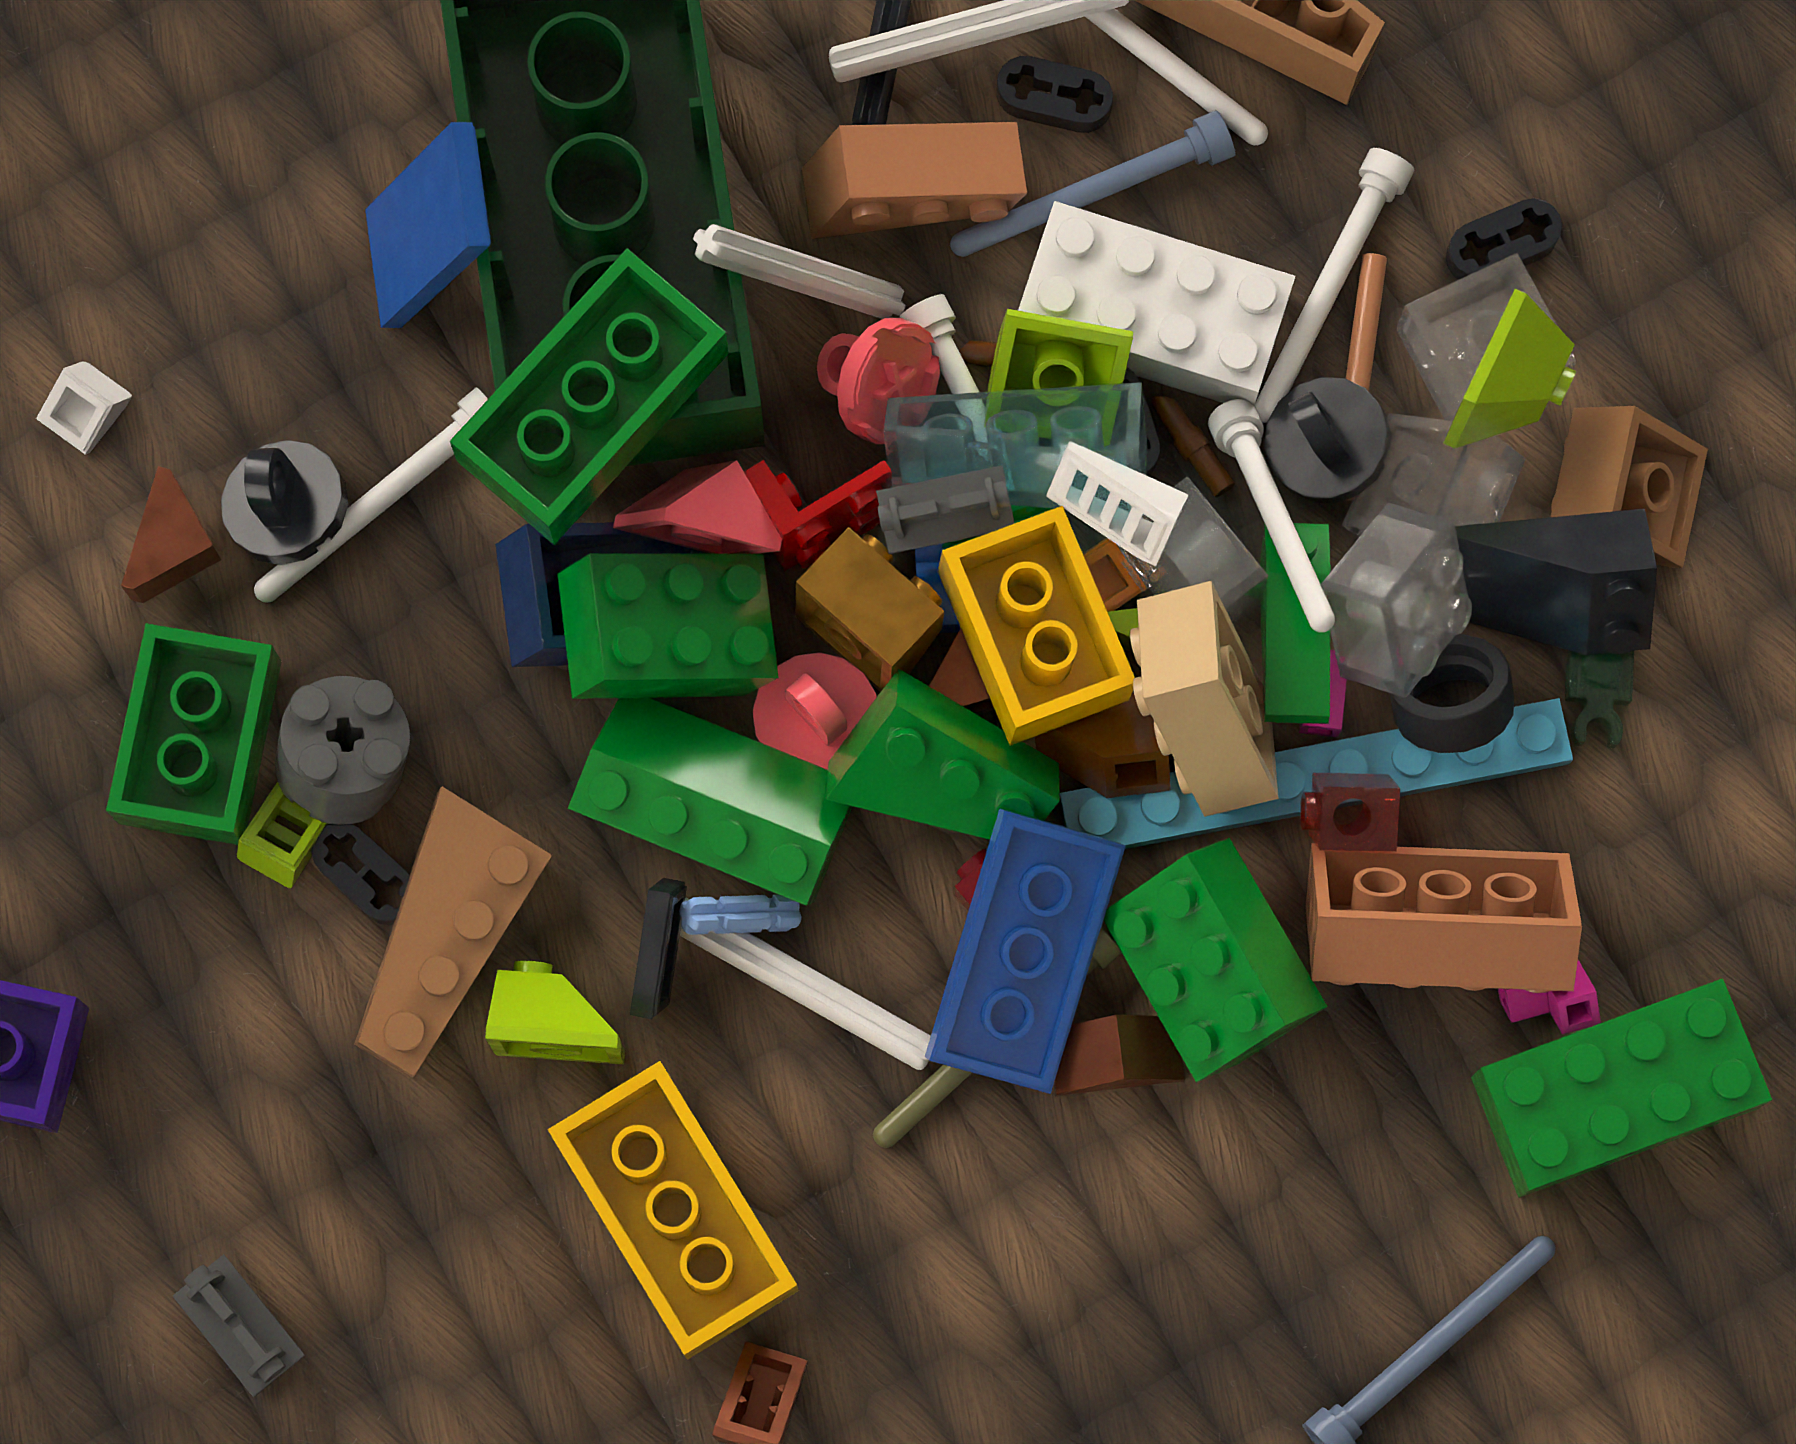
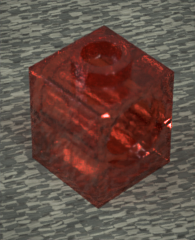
M1313 773L1312 792H1303L1301 796L1302 830H1309V836L1319 850L1397 851L1400 787L1389 774ZM1347 799H1359L1362 801V812L1354 822L1346 825L1333 822L1334 811L1341 802Z

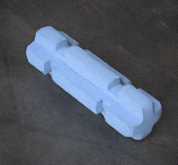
M765 895L720 896L719 900H715L713 897H693L688 901H684L679 911L682 917L681 927L689 935L708 934L709 931H714L716 934L761 932L762 929H766L769 932H781L796 928L801 922L800 903L781 895H773L772 898H768Z

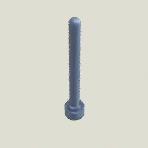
M1217 110L1193 120V127L1184 130L1185 137L1010 210L1008 215L1002 219L982 222L956 233L950 241L951 250L957 256L965 257L1044 224L1048 221L1054 201L1082 208L1193 160L1197 165L1208 161L1213 166L1230 159L1236 154L1227 126Z
M1547 1236L1534 1238L1343 1407L1335 1404L1330 1410L1324 1407L1319 1409L1302 1424L1313 1443L1356 1444L1355 1440L1363 1434L1360 1427L1554 1256L1556 1250L1554 1242Z

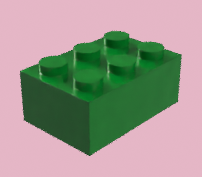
M590 553L558 573L572 699L746 696L779 678L763 554Z
M145 623L106 811L118 824L238 845L239 839L248 827L282 662L272 645Z
M1230 838L1184 855L1106 909L1103 921L1196 1083L1241 1063L1328 1007Z

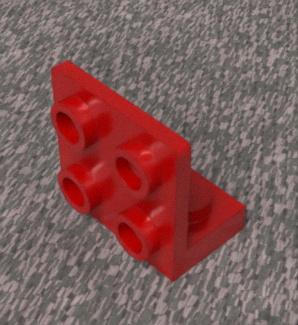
M764 460L744 471L782 538L780 551L772 553L784 571L800 563L802 568L812 566L848 527L857 535H862L878 526L880 519L876 491L892 488V470L886 461H882L798 512L797 508L802 506V501L785 473L782 472L774 476Z

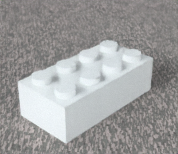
M1054 201L1018 311L1133 331L1127 367L1136 376L1218 402L1225 403L1230 400L1242 399L1251 402L1255 406L1295 276Z

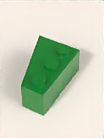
M898 668L828 762L825 800L990 839L999 808L1042 821L1047 818L1060 801L1059 763L1022 741L1010 746L1002 729Z

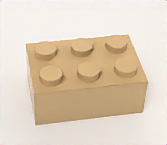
M1212 581L1137 600L1138 627L1130 630V640L1135 659L1141 667V676L1133 679L1134 695L1140 713L1143 716L1152 715L1154 719L1155 735L1161 753L1164 756L1172 754L1175 759L1176 777L1184 795L1193 794L1204 817L1279 799L1272 722H1264L1263 685Z

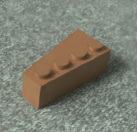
M1134 0L1345 105L1349 103L1375 54L1385 24L1383 20L1358 0Z
M442 786L436 794L354 1045L406 1077H414L552 855Z

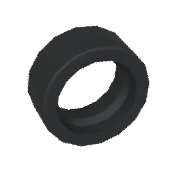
M1465 634L1438 635L1418 642L1399 656L1390 671L1389 692L1394 721L1402 736L1418 748L1437 753H1458L1484 746L1504 732L1514 715V693L1510 665L1502 651L1485 639ZM1467 680L1480 683L1487 688L1484 693L1473 701L1452 707H1436L1421 703L1416 699L1418 695L1429 687L1445 681Z

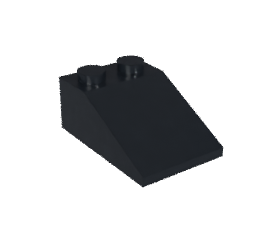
M1645 509L1452 526L1449 598L1451 618L1585 655L1603 653L1625 654L1631 651L1650 649L1657 565Z

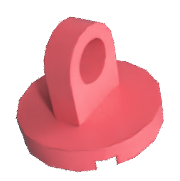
M884 318L867 327L860 336L841 333L833 336L824 344L818 356V380L826 391L838 397L839 414L847 430L875 444H893L904 438L898 434L903 432L907 426L916 428L924 419L936 396L940 376L939 357L932 355L930 343L935 344L930 332L920 325L903 318Z
M820 652L797 655L777 666L778 679L758 689L753 707L756 740L828 770V762L877 698V695L865 674L844 658Z

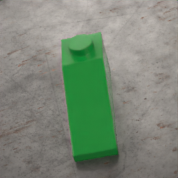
M1293 523L1331 607L1329 524ZM1264 525L1259 567L1264 722L1329 724L1330 630L1321 633L1311 628L1266 525Z

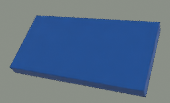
M451 122L365 209L381 328H402L491 244L476 132L473 122Z
M999 808L925 1058L932 1062L1051 1094L1126 847L1125 845Z

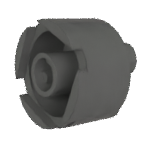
M334 676L302 686L294 692L282 717L275 756V772L278 784L283 794L292 803L294 800L310 812L309 816L321 822L337 825L365 821L382 810V806L391 799L401 784L410 745L408 720L402 707L394 698L392 690L379 680H365L352 676Z

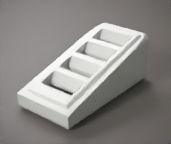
M1069 441L1046 497L1063 506L1071 514L1132 555L1156 566L1168 543L1188 494ZM1077 470L1088 476L1083 491L1071 486ZM1099 485L1110 491L1107 501L1095 497ZM1121 499L1132 506L1130 512L1118 507ZM1143 514L1152 519L1154 522L1152 523L1148 520L1143 519Z

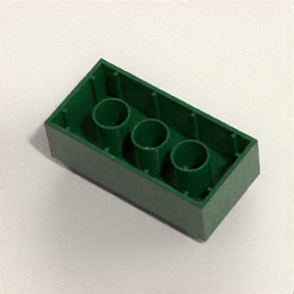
M440 0L457 122H473L479 153L491 244L476 259L495 391L628 248L726 331L729 354L627 466L765 446L762 408L742 276L740 273L700 261L695 255L698 244L693 238L699 229L706 231L710 225L715 224L735 231L700 0Z

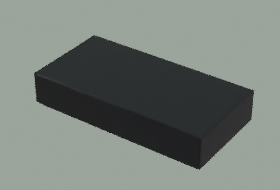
M662 878L648 889L630 1015L653 1019L670 1004L682 917L679 911L681 904L685 901L687 891L684 881Z

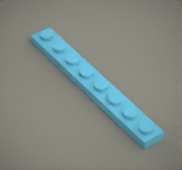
M1560 698L1515 706L1514 715L1503 733L1488 744L1466 752L1437 753L1418 748L1404 738L1399 729L1275 752L1279 799L1204 817L1193 794L1184 795L1182 793L1175 771L1170 772L1171 791L1106 798L1091 788H1084L1060 793L1059 797L1065 827L1119 842L1126 846L1125 849L1568 765L1573 761Z

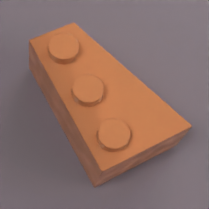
M1017 122L839 125L802 167L811 239L970 218L974 222L999 220L1006 217L1008 211L1027 194Z

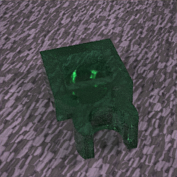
M1567 650L1565 701L1583 703V711L1575 719L1571 728V738L1574 746H1582L1585 743L1587 736L1586 727L1587 724L1592 722H1598L1606 728L1608 733L1606 740L1607 748H1615L1619 744L1623 735V724L1619 715L1613 710V705L1628 706L1632 702L1634 651L1625 654L1603 653L1585 655Z

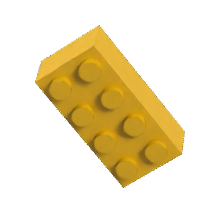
M661 1061L547 1129L687 1360L799 1291L797 1283Z

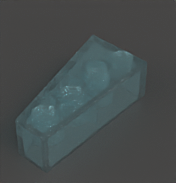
M1142 383L888 398L883 431L887 462L892 470L891 488L1003 465L1011 505L1057 508L1060 505L1046 497L1069 441L1144 475L1147 474L1148 446ZM1077 470L1071 486L1083 491L1088 476ZM1099 485L1095 497L1107 501L1110 491ZM1121 499L1118 507L1130 512L1132 506Z

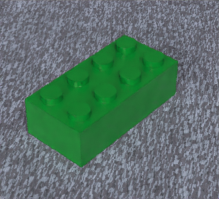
M627 248L450 440L456 461L555 545L729 354L726 331Z
M1723 978L1481 1067L1471 1077L1518 1198L1752 1112L1772 1101Z

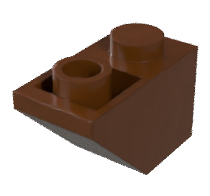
M1134 693L1131 694L1127 702L1035 736L1036 750L1058 762L1060 771L1106 798L1171 791L1169 756H1164L1161 753L1155 735L1154 719L1152 715L1143 716L1140 713Z

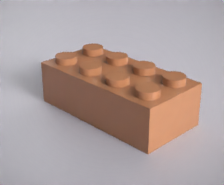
M1311 843L1306 896V919L1312 981L1330 982L1336 985H1352L1355 983L1394 984L1403 988H1415L1421 985L1450 986L1472 991L1485 988L1524 989L1533 993L1574 991L1582 923L1569 853Z

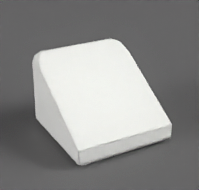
M82 361L63 368L36 419L86 455L92 451L126 408L132 395L91 364Z

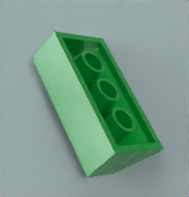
M619 698L591 748L568 809L807 906L815 902L853 806L825 800L828 770L655 699Z

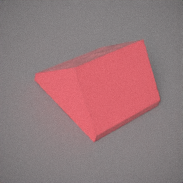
M737 460L683 470L617 514L613 528L710 554H760L780 551L782 542L780 534Z

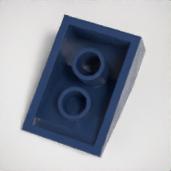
M614 522L574 523L559 541L553 545L530 524H525L495 544L512 667L568 665L558 573L590 553L703 554V552L613 528Z

